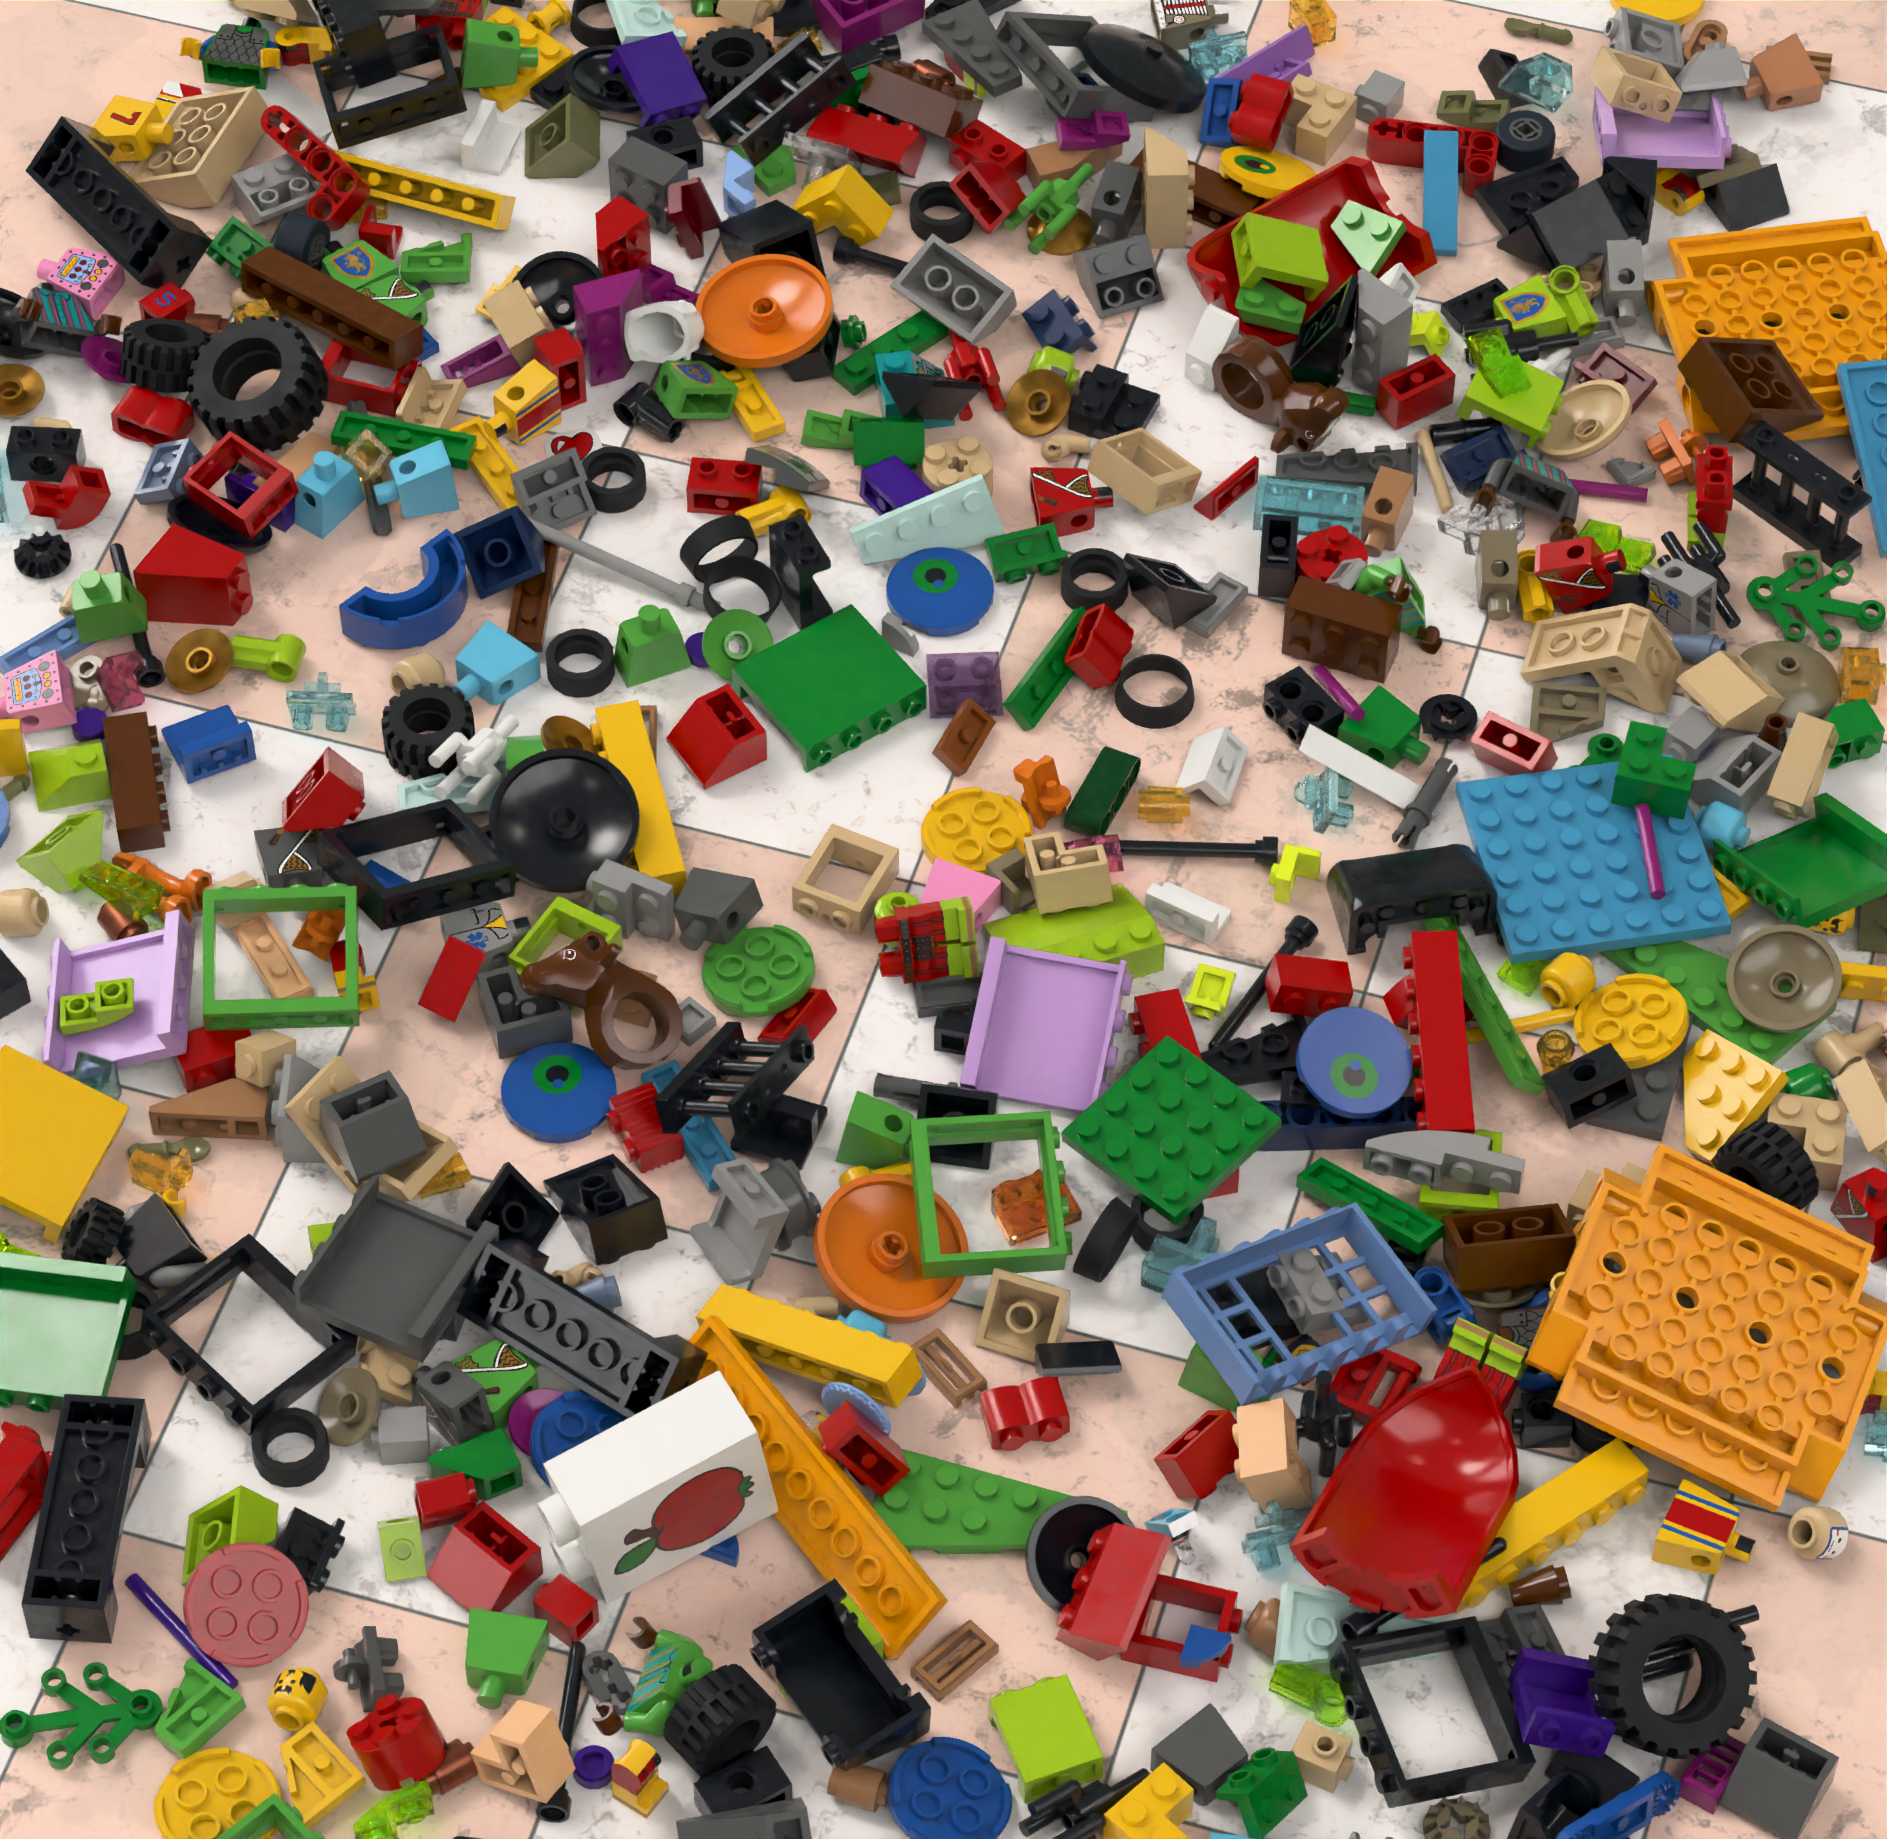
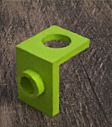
M418 1516L377 1521L386 1581L392 1582L426 1576L427 1572Z

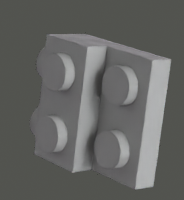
M1620 6L1614 17L1609 18L1606 22L1604 36L1610 38V48L1661 63L1671 77H1676L1685 66L1678 23Z
M609 859L604 861L598 871L594 870L590 874L586 884V891L593 893L588 906L589 911L620 925L622 937L625 939H629L634 930L637 929L648 937H656L666 942L670 941L675 933L673 885Z
M1310 1248L1276 1254L1279 1260L1277 1263L1270 1265L1266 1275L1301 1335L1338 1328L1330 1317L1334 1312H1339L1348 1325L1368 1321V1317L1359 1305L1345 1310L1341 1301L1352 1296L1337 1276L1330 1279L1326 1277L1324 1270L1330 1267L1321 1255L1314 1256ZM1331 1252L1339 1264H1342L1343 1261L1338 1253ZM1346 1272V1273L1348 1274V1276L1351 1278V1280L1354 1282V1280H1353V1278L1351 1277L1350 1273H1349V1272Z

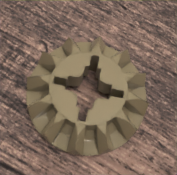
M1462 1795L1457 1799H1447L1444 1797L1434 1806L1430 1805L1423 1820L1425 1839L1490 1838L1489 1814H1485L1480 1809L1478 1801L1471 1803L1466 1801ZM1451 1816L1456 1818L1459 1823H1467L1464 1826V1838L1455 1828L1448 1829Z

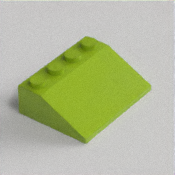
M1122 883L1111 885L1113 901L1102 903L1095 907L1071 908L1055 914H1039L1038 909L1034 908L982 924V930L988 942H990V937L993 936L1006 939L1007 945L1116 965L1120 964V960H1125L1128 973L1133 974V979L1164 969L1165 942L1151 914Z

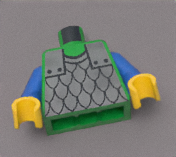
M252 17L245 18L242 25L227 23L221 25L216 35H212L202 43L201 40L192 37L181 38L179 56H190L192 59L202 61L205 83L244 88L255 86L256 89L266 90L269 69L279 70L284 64L280 49H278L276 43L269 40L268 30L262 28L259 20Z

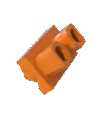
M1667 418L1657 423L1660 432L1644 441L1649 454L1654 462L1672 454L1673 458L1658 465L1668 486L1685 478L1690 486L1696 484V473L1690 458L1694 457L1696 460L1697 454H1704L1703 451L1708 445V439L1703 432H1691L1690 429H1685L1681 432L1682 439L1679 440Z
M1045 755L1037 762L1025 759L1013 769L1015 781L1021 783L1024 789L1020 799L1022 806L1026 811L1030 812L1034 827L1042 830L1046 827L1047 821L1055 815H1061L1067 810L1066 806L1071 802L1072 797L1069 788L1060 785L1054 758Z
M345 910L309 911L292 946L309 951L327 962L331 947L337 942L345 927Z

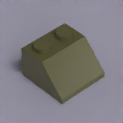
M571 93L525 128L524 176L529 179L578 178L588 169L594 168L598 161H600V113Z

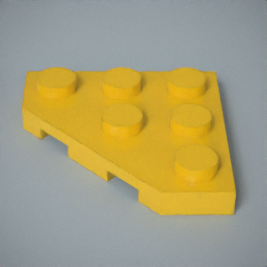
M503 6L483 21L518 28L520 46L538 47V66H518L515 84L480 87V97L496 101V108L504 112L530 94V89L569 62L574 56V52L507 6Z
M1706 1029L1683 1058L1686 1148L1693 1155L1716 1168L1715 1156L1718 1154L1717 1150L1755 1122L1790 1079L1782 1070Z

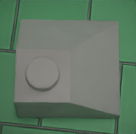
M1725 42L1705 44V50L1696 52L1674 79V82L1683 94L1709 92L1710 90H1728L1748 85L1736 47L1725 48Z

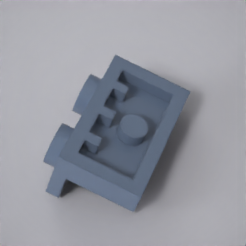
M190 438L155 444L134 492V497L141 505L165 500L171 501L178 496L187 494L182 478L192 465L197 464L204 457Z

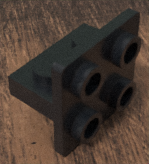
M782 1094L743 1138H737L734 1133L730 1142V1149L769 1162L774 1158H781L784 1161L791 1159L796 1164L798 1170H802L828 1115V1109L826 1106Z

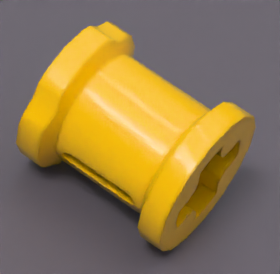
M550 0L546 7L540 11H533L527 16L528 22L549 36L553 29L560 24L566 25L571 20L570 10L562 0Z

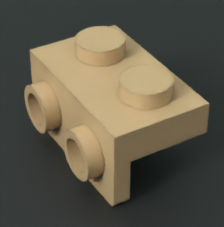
M425 366L417 367L400 405L397 407V421L448 430L467 391L463 379L432 380Z
M360 1337L357 1350L361 1354L356 1367L369 1371L375 1377L380 1390V1399L398 1406H407L412 1402L414 1392L412 1376L418 1369L419 1361Z

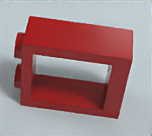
M332 339L322 358L323 366L327 371L329 379L326 401L347 406L351 400L357 401L361 399L365 402L367 411L396 417L397 407L400 405L417 367H422V361L418 360L417 357L397 369L398 372L390 388L342 377L351 360L384 368L388 367Z
M229 431L221 440L215 442L210 451L197 464L192 465L182 478L189 499L250 540L299 493L293 472L232 431ZM237 461L266 480L238 509L209 491Z
M11 1431L8 1432L0 1443V1562L41 1509L49 1471L44 1448Z
M1158 1574L1127 1651L1121 1652V1660L1217 1683L1221 1667L1229 1669L1234 1644H1230L1227 1651L1221 1657H1216L1211 1661L1202 1663L1200 1667L1188 1668L1179 1666L1184 1644L1147 1636L1145 1633L1154 1601L1157 1600L1221 1615L1217 1631L1226 1634H1238L1243 1617V1610L1237 1608L1238 1592Z

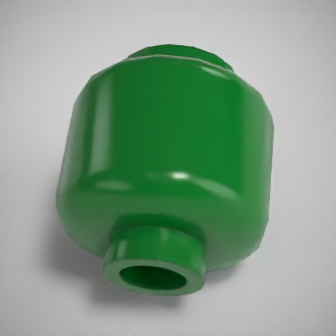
M1809 1063L1784 1072L1790 1080L1781 1089L1780 1093L1831 1100L1832 1097L1836 1096L1826 1068L1820 1069L1816 1064Z

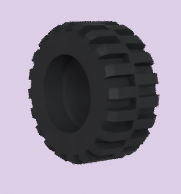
M255 316L242 318L243 322L236 324L233 321L225 325L226 329L219 334L216 331L209 337L210 342L206 346L202 344L196 354L198 359L197 361H192L189 370L192 377H188L187 391L190 393L189 401L191 406L217 441L221 440L229 431H232L263 453L265 449H270L271 452L282 449V445L290 442V444L294 443L299 439L298 435L304 430L308 432L314 425L312 420L314 417L319 418L324 408L321 401H326L329 390L327 383L329 379L327 371L323 366L324 363L298 327H294L291 322L284 319H277L276 321L273 316H261L260 320H257ZM281 369L277 380L265 393L250 400L235 401L240 388L251 377L262 371Z
M1657 1593L1646 1595L1644 1601L1634 1599L1625 1604V1613L1623 1615L1613 1613L1607 1619L1606 1624L1610 1627L1606 1634L1598 1632L1593 1642L1599 1646L1597 1655H1589L1587 1667L1594 1669V1678H1589L1587 1683L1589 1692L1598 1696V1700L1593 1702L1597 1715L1614 1722L1616 1729L1613 1734L1622 1737V1742L1661 1757L1687 1759L1689 1754L1699 1757L1710 1753V1744L1721 1747L1730 1740L1727 1731L1730 1728L1739 1730L1743 1725L1745 1718L1740 1715L1744 1707L1752 1708L1755 1696L1748 1695L1750 1684H1757V1671L1749 1669V1662L1754 1661L1755 1656L1752 1647L1742 1644V1641L1746 1639V1635L1741 1627L1731 1624V1616L1722 1609L1714 1608L1710 1603L1682 1595L1669 1593L1666 1596ZM1679 1636L1688 1639L1698 1653L1701 1663L1700 1684L1696 1694L1684 1708L1670 1715H1662L1655 1712L1646 1700L1642 1685L1643 1669L1647 1658L1657 1645L1670 1637Z

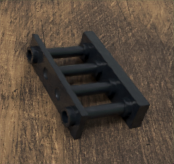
M802 31L706 111L702 117L716 139L724 144L734 134L739 137L737 143L750 163L756 167L853 86L856 80L840 56H837L828 65L822 63L824 58L811 37ZM810 71L816 74L802 87L797 84ZM786 92L790 95L777 108L771 105L783 93ZM759 113L765 116L753 128L749 129L745 126Z
M1764 420L1740 438L1739 444L1755 454L1753 470L1733 485V499L1806 551L1820 550L1822 562L1831 569L1839 561L1851 563L1861 555L1863 545L1849 536L1847 531L1850 518L1872 501V496ZM1768 464L1782 473L1780 486L1766 477ZM1795 483L1809 492L1807 505L1793 496ZM1822 502L1836 512L1834 524L1820 515Z
M726 1022L654 1099L663 1133L677 1134L693 1116L731 1118L736 1137L743 1138L815 1059L814 1045L810 1041L807 1026L799 1025L783 1043L747 1041L744 1038L740 1022ZM747 1057L769 1058L766 1062L744 1061ZM730 1076L751 1077L747 1082L726 1081ZM711 1096L733 1097L729 1102L707 1101Z

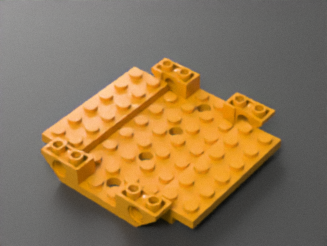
M1867 216L1668 239L1667 250L1677 277L1644 281V297L1657 335H1668L1677 363L1681 362L1699 337L1773 340L1825 414L1821 421L1782 434L1792 441L1851 434L1837 379V366L1843 363L1887 359V252L1879 232L1872 231ZM1839 314L1841 317L1845 319H1836L1831 315ZM1764 322H1773L1777 327L1767 326ZM1705 329L1710 334H1700L1697 330ZM1678 369L1675 387L1691 432L1699 431L1704 434L1719 433V428L1711 416L1704 411L1701 401L1694 391L1687 386L1684 376ZM1736 443L1737 448H1738V447H1744V446H1742L1741 444Z
M1662 1143L1654 1151L1641 1186L1604 1167L1577 1231L1580 1237L1561 1284L1549 1300L1525 1360V1363L1560 1380L1564 1377L1553 1407L1773 1513L1779 1508L1786 1489L1818 1503L1847 1451L1887 1340V1303L1862 1291L1869 1273L1867 1267L1875 1246ZM1609 1258L1618 1262L1621 1267V1273L1615 1274L1608 1271L1604 1266L1603 1259ZM1676 1294L1688 1295L1694 1303V1308L1682 1307L1676 1299ZM1755 1328L1762 1331L1766 1336L1767 1343L1760 1344L1755 1342L1749 1334V1329ZM1828 1363L1836 1367L1840 1375L1839 1379L1828 1377L1822 1369V1364Z

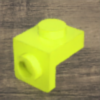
M1438 312L1412 313L1409 346L1425 345L1430 355L1436 353L1440 357L1450 340V334Z
M1285 844L1280 864L1273 863L1269 878V885L1275 886L1274 901L1289 903L1296 876L1318 879L1322 855L1320 851L1305 846Z
M1199 963L1190 994H1186L1184 1000L1187 1009L1192 1010L1191 1015L1208 1021H1212L1214 1016L1224 1019L1237 976L1236 973Z

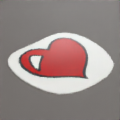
M579 428L550 435L545 441V452L549 458L575 447L582 463V460L591 452L602 448V443L597 433L592 429Z

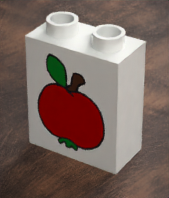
M719 1370L543 1463L553 1495L536 1503L543 1522L554 1540L550 1542V1546L566 1578L577 1585L591 1577L606 1604L779 1511L758 1432Z

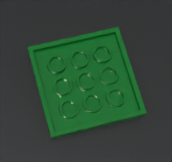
M1167 1035L1061 1132L1064 1143L1176 1226L1282 1127V1121L1278 1115Z

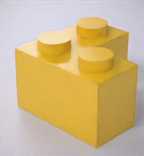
M850 164L806 185L792 208L813 221L815 234L835 225L844 236L855 239V243L860 244V247L880 237L894 212Z
M1163 1762L1104 1814L1106 1825L1103 1828V1839H1190L1178 1826L1192 1814L1194 1789Z

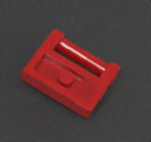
M1383 1349L1341 1366L1332 1381L1331 1389L1337 1393V1400L1342 1405V1408H1352L1355 1412V1419L1367 1424L1388 1405L1406 1394L1411 1383L1417 1382L1422 1373V1368L1417 1362L1388 1349ZM1389 1370L1396 1373L1397 1377L1378 1409L1369 1405Z

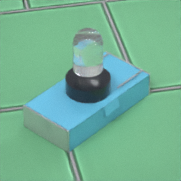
M1170 1508L1144 1522L1148 1531L1165 1534L1172 1538L1171 1542L1186 1536L1190 1532L1189 1529L1201 1523L1195 1510ZM1189 1539L1181 1540L1173 1545L1180 1561L1184 1565L1194 1563L1196 1555Z

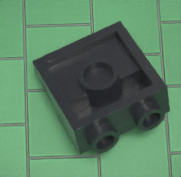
M1096 364L1092 372L1086 370L1083 373L1079 384L1080 393L1078 395L1071 394L1068 429L1099 440L1141 427L1145 430L1160 405V394L1128 384L1129 374Z

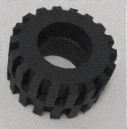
M732 26V28L720 27L718 31L711 30L706 33V37H700L697 40V45L692 49V69L708 98L705 102L708 103V107L714 106L775 55L770 40L765 39V36L760 32L754 33L753 29H741L740 26Z
M151 318L132 322L124 328L120 374L130 383L152 391L164 393L186 392L188 377H192L189 373L192 361H197L198 356L196 354L202 344L206 346L210 342L208 334L194 325L174 319Z
M430 683V686L423 687L422 684L414 685L415 689L409 690L405 688L401 690L399 697L393 696L389 700L390 706L384 707L383 718H381L385 755L389 759V764L393 769L398 768L399 774L404 777L409 774L412 775V780H418L439 773H444L448 776L458 766L456 752L439 768L431 766L428 758L454 732L462 733L468 740L475 735L471 704L469 701H465L462 693L459 691L453 693V688L446 685L440 688L436 683ZM424 731H439L433 734H419Z
M1766 1120L1755 1121L1717 1150L1718 1154L1715 1156L1716 1170L1799 1210L1815 1200L1814 1198L1818 1195L1819 1180L1816 1176L1815 1166L1810 1160L1811 1158L1796 1138L1774 1122H1767Z
M724 1665L704 1675L684 1692L666 1719L663 1736L699 1776H702L711 1770H720L734 1763L741 1754L754 1750L765 1737L773 1723L777 1711L775 1708L776 1702L741 1665Z

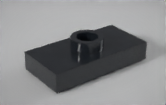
M1495 278L1442 303L1440 312L1459 333H1462L1464 325L1482 323L1494 318V299L1509 289L1498 278Z

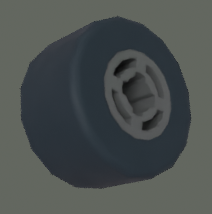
M1517 110L1506 114L1499 120L1495 129V135L1499 141L1497 161L1501 166L1509 171L1520 172L1552 159L1556 133L1554 125L1547 117L1530 110Z
M293 212L282 222L276 234L274 248L320 271L322 268L321 261L325 257L323 250L330 242L329 226L324 220Z

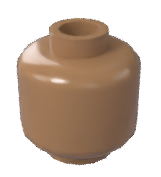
M1271 1598L1266 1603L1260 1600L1244 1626V1629L1249 1631L1247 1635L1249 1644L1273 1659L1280 1600L1278 1598Z

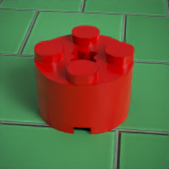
M1333 525L1328 529L1309 534L1297 544L1295 584L1300 575L1325 583L1343 560L1361 558L1368 565V552L1365 545L1356 536L1350 534L1347 528L1341 525Z
M396 1694L386 1695L375 1703V1710L350 1726L346 1732L355 1754L374 1787L382 1791L401 1789L402 1787L399 1782L412 1777L415 1783L425 1778L442 1763L447 1753L444 1748V1744L447 1745V1742L425 1702L416 1697L398 1699Z

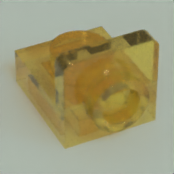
M182 1147L170 1163L160 1155L148 1154L139 1149H136L128 1159L132 1183L162 1196L167 1189L172 1188L178 1192L180 1188H185L193 1175L189 1150Z

